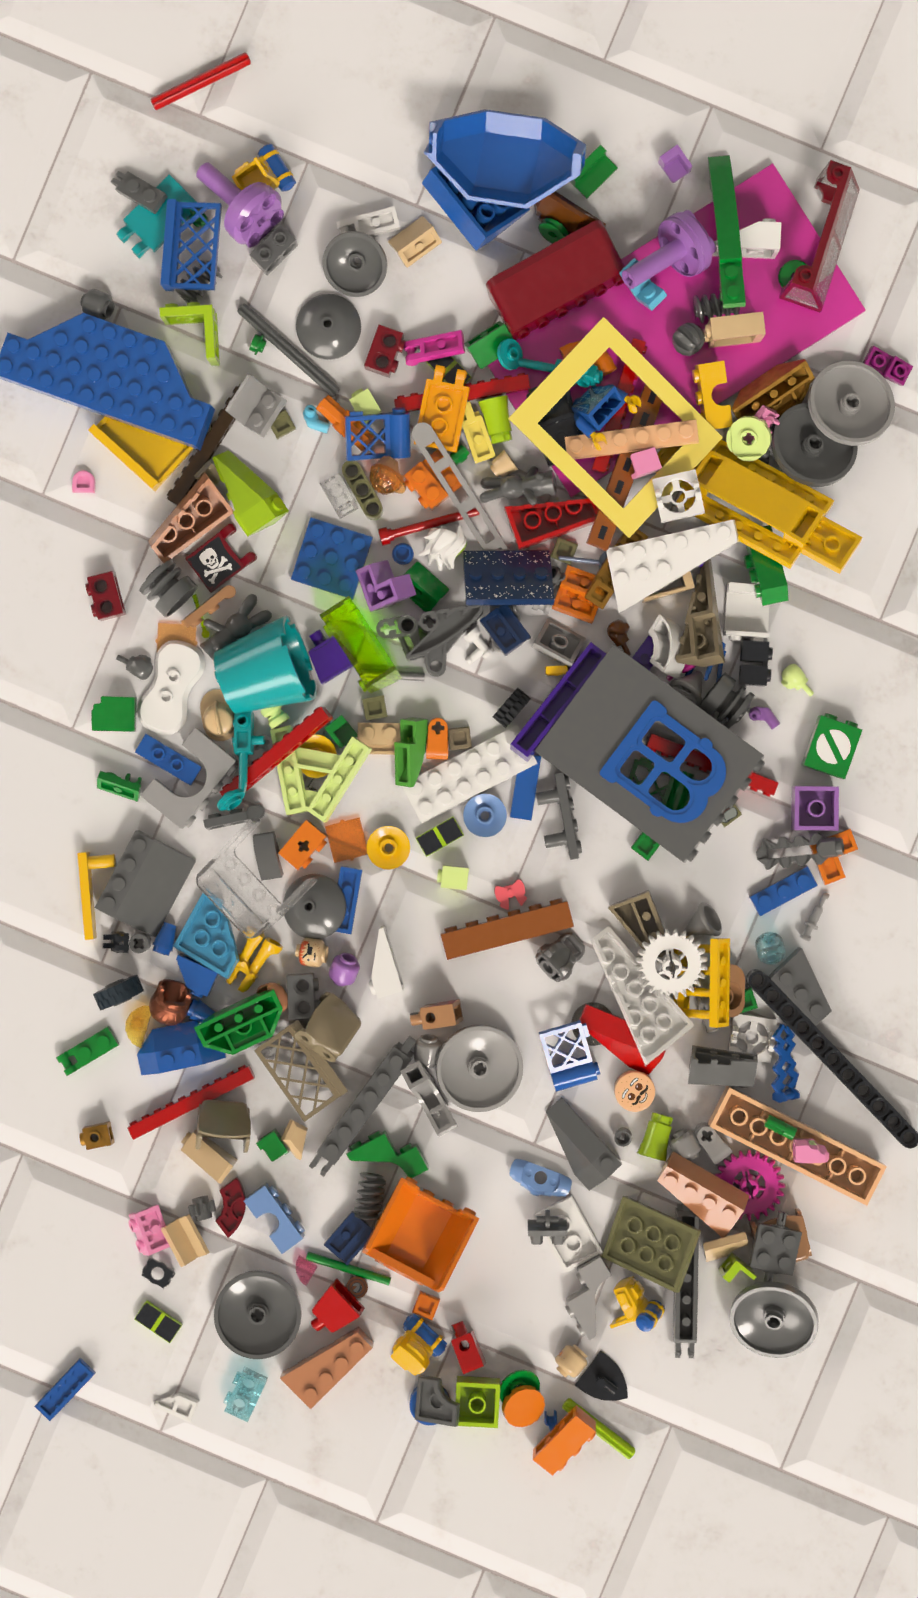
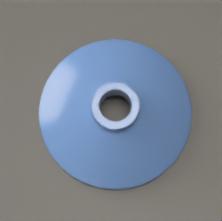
M479 794L471 798L466 804L463 819L468 830L474 835L491 837L499 833L504 827L507 812L503 802L496 796ZM483 811L489 813V818L486 820L481 818Z

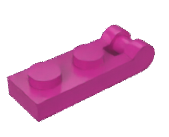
M462 330L406 341L404 349L407 352L405 357L406 365L415 366L420 362L464 354L465 345Z

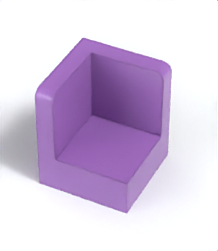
M678 144L659 157L658 163L672 183H675L691 172L692 164Z

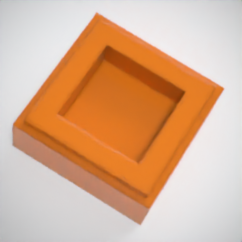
M420 1291L412 1313L433 1320L440 1298Z

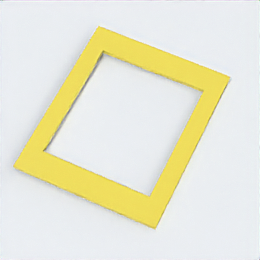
M604 317L508 418L628 538L658 508L652 479L693 470L723 438ZM608 348L682 421L697 420L699 443L682 445L624 508L538 424ZM672 482L664 487L662 497L670 495L673 490Z

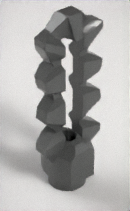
M814 833L810 841L802 835L795 836L793 842H790L787 837H780L777 844L768 839H762L761 847L756 851L757 860L764 864L766 870H770L777 863L783 868H788L793 861H796L799 866H805L811 858L817 865H821L828 858L844 855V843L842 837L826 838L820 833ZM817 844V853L768 859L769 853L767 850Z

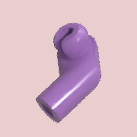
M756 706L750 709L749 717L751 720L766 721L771 730L780 724L770 708Z

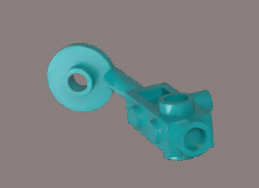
M514 339L501 341L497 349L498 360L507 370L524 367L552 372L562 361L557 359L555 364L524 359L521 346ZM593 364L576 383L585 388L589 386L596 387L597 383L600 384L602 382L603 371L598 370V367Z
M252 711L234 713V737L232 738V744L234 746V753L239 755L238 789L228 791L218 801L217 808L220 811L232 810L242 802L247 788L248 755H254V745L265 744V736H254V713Z

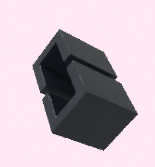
M741 641L740 661L760 662L762 666L740 665L738 685L765 687L767 682L771 681V669H768V660H772L773 648L769 647V642Z

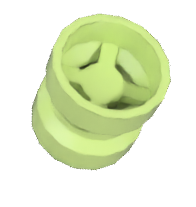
M282 706L266 708L260 711L263 717L268 718V725L272 730L290 719L288 714L281 710Z

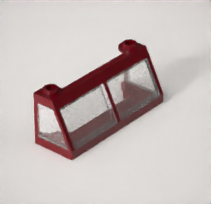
M833 160L828 162L817 177L814 188L819 189L822 193L821 202L831 206L812 266H799L789 283L782 287L779 296L780 299L819 313L822 311L860 191L852 168Z

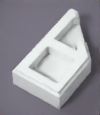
M178 1392L156 1401L154 1407L191 1422L199 1400Z

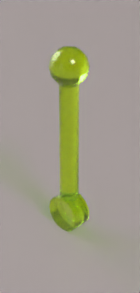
M194 594L192 598L195 607L198 608L200 606L197 594ZM203 619L200 623L202 628L201 635L203 638H208L210 632L204 626Z

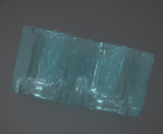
M244 1367L242 1373L238 1371L232 1382L236 1386L233 1392L228 1391L223 1401L226 1404L224 1412L248 1422L268 1377L247 1367ZM246 1379L252 1380L254 1387L247 1388L243 1381ZM234 1400H243L245 1406L237 1407L234 1404Z

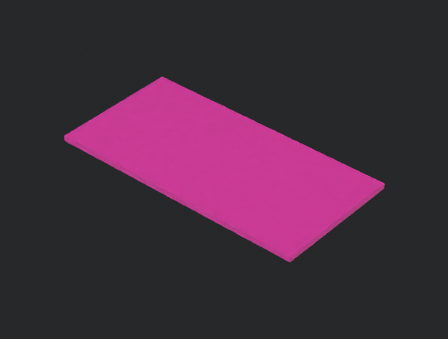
M772 163L734 187L739 230L768 218L781 222L780 250L775 259L742 258L746 305L745 307H740L739 314L763 312L766 334L761 342L708 348V342H704L702 348L691 356L682 355L674 348L672 337L681 325L694 323L703 330L709 321L707 316H705L704 323L700 322L699 317H696L695 320L693 296L697 295L701 301L702 295L706 294L709 300L710 295L714 293L718 299L720 283L717 256H712L711 265L708 269L692 277L681 275L672 266L651 277V282L662 288L667 294L652 311L638 302L630 289L623 283L620 286L609 288L602 296H595L589 299L584 306L569 310L568 314L564 317L555 318L544 328H537L531 331L526 338L517 339L516 341L521 346L524 359L555 364L557 359L563 360L559 350L560 347L582 340L604 317L630 344L633 338L645 341L647 350L642 356L701 414L700 405H697L695 399V392H698V387L692 377V370H695V365L718 361L725 362L727 383L716 385L711 394L712 400L719 405L774 366L790 360L864 313L866 309L837 264L820 313L779 298L782 287L779 283L778 275L782 266L790 260H800L812 266L820 237ZM712 201L693 214L704 227L708 236L713 241H716V222ZM658 236L622 258L624 266L634 258L639 262L660 249ZM608 348L606 351L612 357L617 369L604 376L600 384L597 383L596 387L609 384L618 387L625 365ZM498 359L487 365L493 376L498 379H504V376L508 375L515 377L519 373L528 374L531 389L539 386L551 373L524 367L507 370L500 364ZM639 377L637 380H634L633 385H635V388L629 397L636 395L640 398L645 383ZM576 383V385L569 389L572 402L576 398H580L590 387L594 386L585 388ZM529 390L505 395H508L510 403L516 410L526 400ZM662 401L654 425L682 422ZM628 406L625 408V411H627L625 420L622 419L621 421L622 429L629 428L634 414L629 412ZM605 425L601 428L600 431H596L595 433L604 432ZM614 454L613 458L609 459L608 463L611 465L609 471H606L605 474L592 471L595 457L575 459V461L597 482L613 471L619 454ZM555 465L551 466L571 498L581 492Z

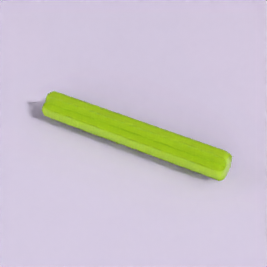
M568 1398L563 1403L562 1408L567 1413L577 1405L596 1421V1435L627 1459L632 1458L635 1454L633 1446L571 1398Z

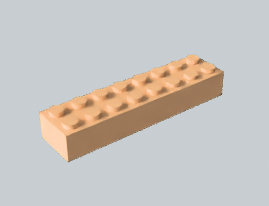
M731 1086L725 1087L708 1121V1125L711 1128L866 1206L887 1167L882 1162ZM768 1115L797 1128L793 1139H814L816 1143L824 1145L829 1152V1160L825 1163L794 1162L793 1139L790 1140L764 1127V1122Z

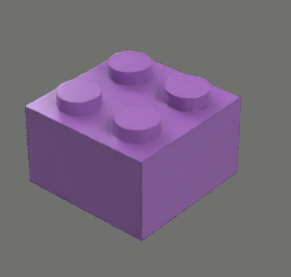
M792 786L791 830L839 831V787Z

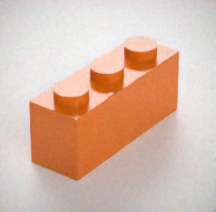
M575 1405L533 1448V1461L552 1476L557 1471H561L566 1466L569 1458L576 1456L580 1452L582 1445L594 1438L596 1434V1421Z

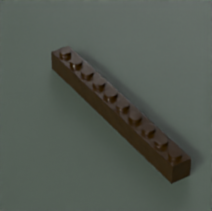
M240 384L234 388L232 397L227 399L225 408L221 409L218 413L217 421L214 420L211 424V430L207 432L201 450L196 449L197 452L190 457L188 466L183 468L181 477L176 479L173 490L170 489L167 493V499L175 505H178L195 485L197 479L194 475L211 460L236 419L227 413L225 409L237 392Z

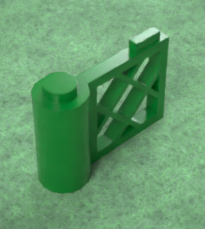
M640 757V760L635 759L628 779L633 781L635 778L637 782L635 784L641 785L645 779L638 780L635 774L638 765L646 767L650 774V769L654 768L653 762L644 757ZM682 771L686 776L693 779L694 774ZM673 776L670 777L668 785L659 788L656 781L654 782L657 790L649 794L652 796L659 792L663 805L672 810H680L687 806L690 800L689 790ZM666 789L665 794L663 796L661 791Z

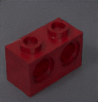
M378 325L364 364L365 370L390 378L391 373H396L399 361L396 359L399 352L403 353L406 340H403L404 334ZM387 337H393L396 343L388 347L384 344V340ZM384 357L389 362L387 366L379 367L376 364L377 360Z
M109 571L87 577L88 583L85 584L88 596H92L94 604L91 605V610L94 617L104 621L126 615L115 572ZM102 580L106 581V590L99 592L97 584ZM110 601L113 608L109 613H104L102 606L105 602Z

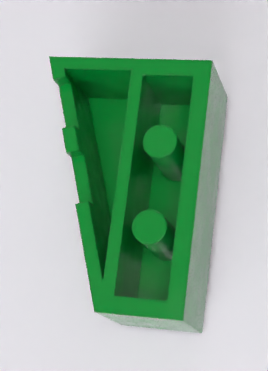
M770 525L762 526V527H764V528L770 530L771 532H773L772 526H770ZM746 545L745 567L746 569L750 568V582L755 583L754 593L756 598H760L762 606L789 601L788 584L782 564Z

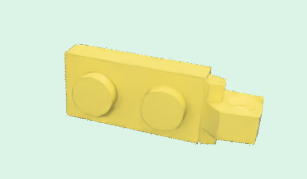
M467 402L462 428L474 462L477 464L492 459L496 455L482 415H480L479 411L473 412L471 403Z

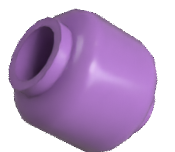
M342 953L334 957L329 969V976L334 984L338 986L351 985L356 980L360 964L354 955Z

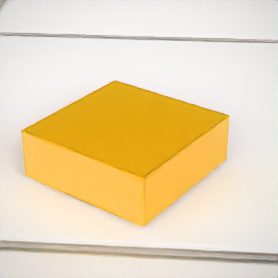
M568 665L545 667V675L561 676L565 675L568 671Z

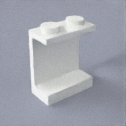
M733 582L727 584L724 636H728L730 641H742V637L751 638V641L764 642V639L770 637V633H768L770 605L762 606L760 598H756L754 593L755 584Z

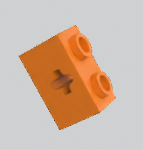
M305 820L278 854L297 870L301 867L306 869L313 860L310 856L315 850L320 852L327 844L325 841L327 835L309 820ZM300 841H301V842H306V841L309 842V844H308V848H310L309 851H307V850L301 851V850H300V848H301V845L299 844Z

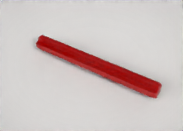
M244 52L152 97L151 103L155 110L165 107L250 65L251 60L248 54Z

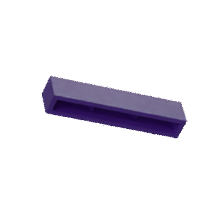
M590 642L511 742L510 749L526 762L530 760L535 753V749L605 657L606 653Z

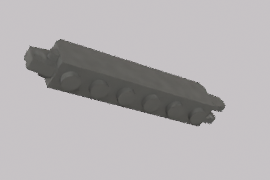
M409 1036L404 1044L398 1042L392 1047L319 1147L317 1155L309 1167L313 1169L319 1163L321 1157L328 1160V1163L324 1165L320 1173L324 1177L331 1166L337 1163L401 1075L400 1071L405 1069L412 1060L414 1052L411 1049L417 1040Z
M683 1203L677 1204L675 1219L699 1229V1217ZM699 1239L679 1293L674 1292L673 1340L675 1342V1358H680L681 1343H688L689 1358H694V1345L697 1343Z

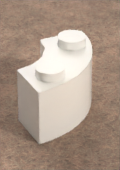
M659 614L648 631L654 644L650 662L663 673L678 679L685 664L677 663L675 657L679 653L681 646L680 638L684 633L674 620Z

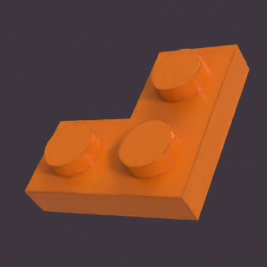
M851 829L829 836L842 837L844 855L858 850ZM817 844L809 845L812 854L817 853ZM838 857L828 858L821 865H817L824 885L846 878Z

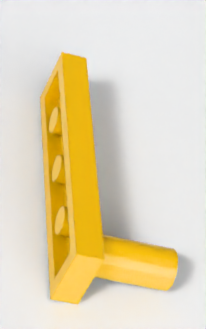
M90 852L77 853L85 940L97 938L91 869L116 867L115 854L90 856Z

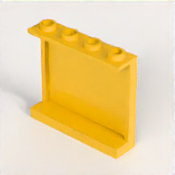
M104 417L97 425L93 424L88 429L95 438L153 491H156L195 449L108 417Z

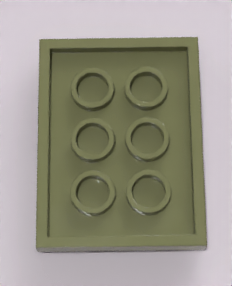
M623 1196L602 1258L675 1293H679L701 1230L628 1196Z

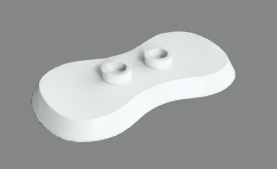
M169 640L158 649L155 657L153 683L142 696L137 707L138 719L148 730L162 735H172L184 726L188 714L187 701L189 693L195 683L201 678L205 669V657L198 647L182 640Z

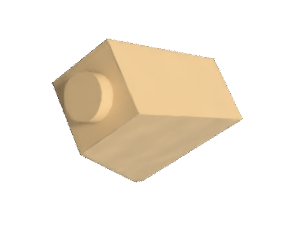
M197 1130L192 1134L188 1132L181 1141L184 1144L181 1151L221 1184L238 1159L207 1137H202L201 1147L196 1149Z

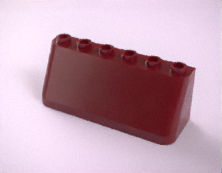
M596 220L493 276L487 281L486 288L489 298L503 323L506 325L512 338L517 340L526 338L531 331L537 328H544L555 318L564 317L568 314L569 310L584 306L589 299L595 296H602L609 288L622 285L624 281L619 273L625 266L602 221Z

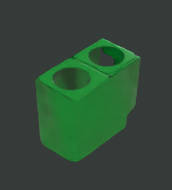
M102 696L101 703L94 704L93 710H91L92 731L135 732L137 698Z

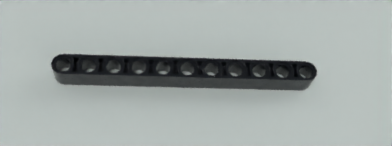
M757 969L751 970L746 976V982L749 987L900 1144L909 1149L918 1145L917 1131L765 973ZM755 974H761V984L753 985L752 977ZM770 990H776L777 998L774 1001H768L767 993ZM785 1006L792 1007L793 1011L789 1017L782 1015V1009ZM804 1021L808 1027L805 1032L800 1033L797 1031V1025ZM817 1037H821L823 1041L821 1047L813 1048L812 1041ZM831 1053H836L838 1056L834 1064H829L827 1061ZM851 1069L853 1072L852 1077L848 1080L843 1079L844 1070ZM861 1085H867L868 1091L864 1095L858 1094V1088ZM882 1101L883 1107L881 1110L874 1111V1102ZM896 1116L898 1118V1123L895 1126L890 1127L888 1125V1120L891 1117ZM907 1132H912L913 1139L910 1142L903 1141V1136Z

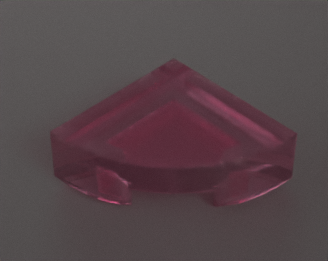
M299 1255L296 1261V1273L299 1280L307 1286L318 1266Z

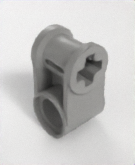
M704 1122L696 1126L695 1136L715 1165L733 1153L724 1139L708 1123ZM702 1131L708 1132L709 1137L703 1136Z

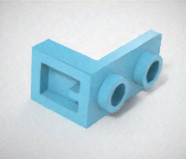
M635 258L632 259L620 271V276L622 277V272L627 268L631 267L632 265L636 264L638 260H636ZM650 279L634 289H630L635 299L651 311L667 296L665 291L651 282Z

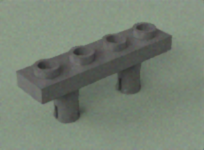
M563 772L554 774L555 789L536 793L538 805L556 802L560 804L563 819V832L544 836L546 848L565 845L568 847L570 860L578 859L579 853H582L580 840L576 841L574 833L578 832L576 819H572L571 811L574 810L572 797L568 798L567 789H570L569 777L564 776Z

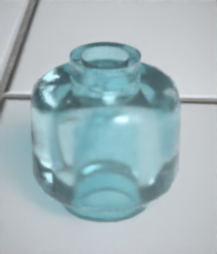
M766 932L756 939L755 948L761 962L774 965L784 958L785 946L779 934Z

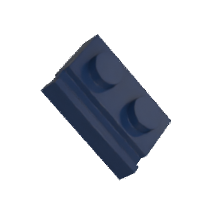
M501 605L479 620L505 656L517 649L525 641L531 639L529 633L508 605Z
M354 1211L346 1217L324 1243V1246L345 1262L346 1265L365 1246L373 1230L363 1219L356 1218L357 1214Z

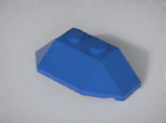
M194 1020L152 1029L137 1053L141 1075H150L226 1058V1053L203 1047L194 1029V1026L199 1022Z

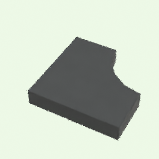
M425 1375L418 1376L415 1420L457 1427L460 1403L452 1401L446 1395L442 1387V1379Z

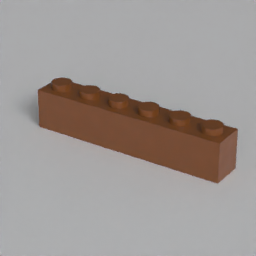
M558 898L549 901L550 905L544 907L539 903L528 906V911L520 912V909L507 912L508 916L502 918L497 914L486 917L487 921L483 923H478V920L465 923L466 927L457 929V925L444 928L445 932L441 933V938L447 960L574 927L568 901Z

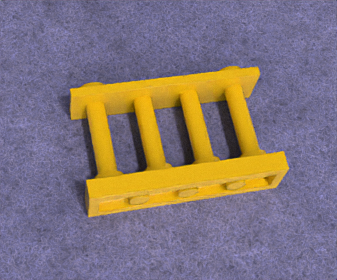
M730 938L710 939V944H700L698 947L704 948L705 953H710V966H707V970H701L705 975H710V988L694 987V993L686 989V997L681 992H678V999H675L673 995V1001L688 1018L709 1019V1027L719 1028L729 1026ZM673 949L674 953L678 956L682 953V951ZM684 956L681 960L682 966L687 967L686 956ZM681 970L680 974L677 975V977L682 975L685 971ZM690 996L709 997L710 1010L689 1009Z

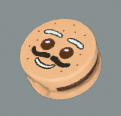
M628 1070L617 1078L614 1085V1094L620 1106L628 1111L638 1112L648 1108L653 1102L655 1086L646 1073Z

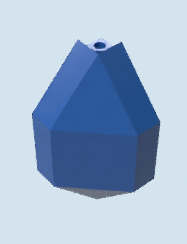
M484 109L429 122V143L424 150V154L467 200L528 209L580 176L585 166L586 144L546 118Z

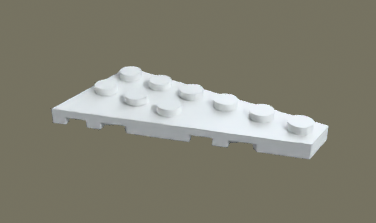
M735 520L608 548L606 552L619 613L624 612L629 607L682 577L695 567L700 566L705 561L738 543L739 538Z
M608 926L591 940V943L646 1066L692 1029L694 1024L670 996L668 1000L666 999L665 992L660 997H657V989L650 993V985L643 987L642 984L646 978L638 979V975L643 971H636L635 969L641 963L635 961L636 957Z

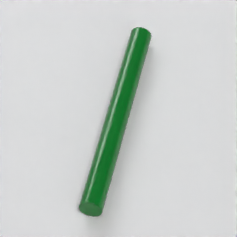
M309 1251L306 1257L308 1261L388 1286L391 1280L389 1276L354 1265H346L344 1262Z

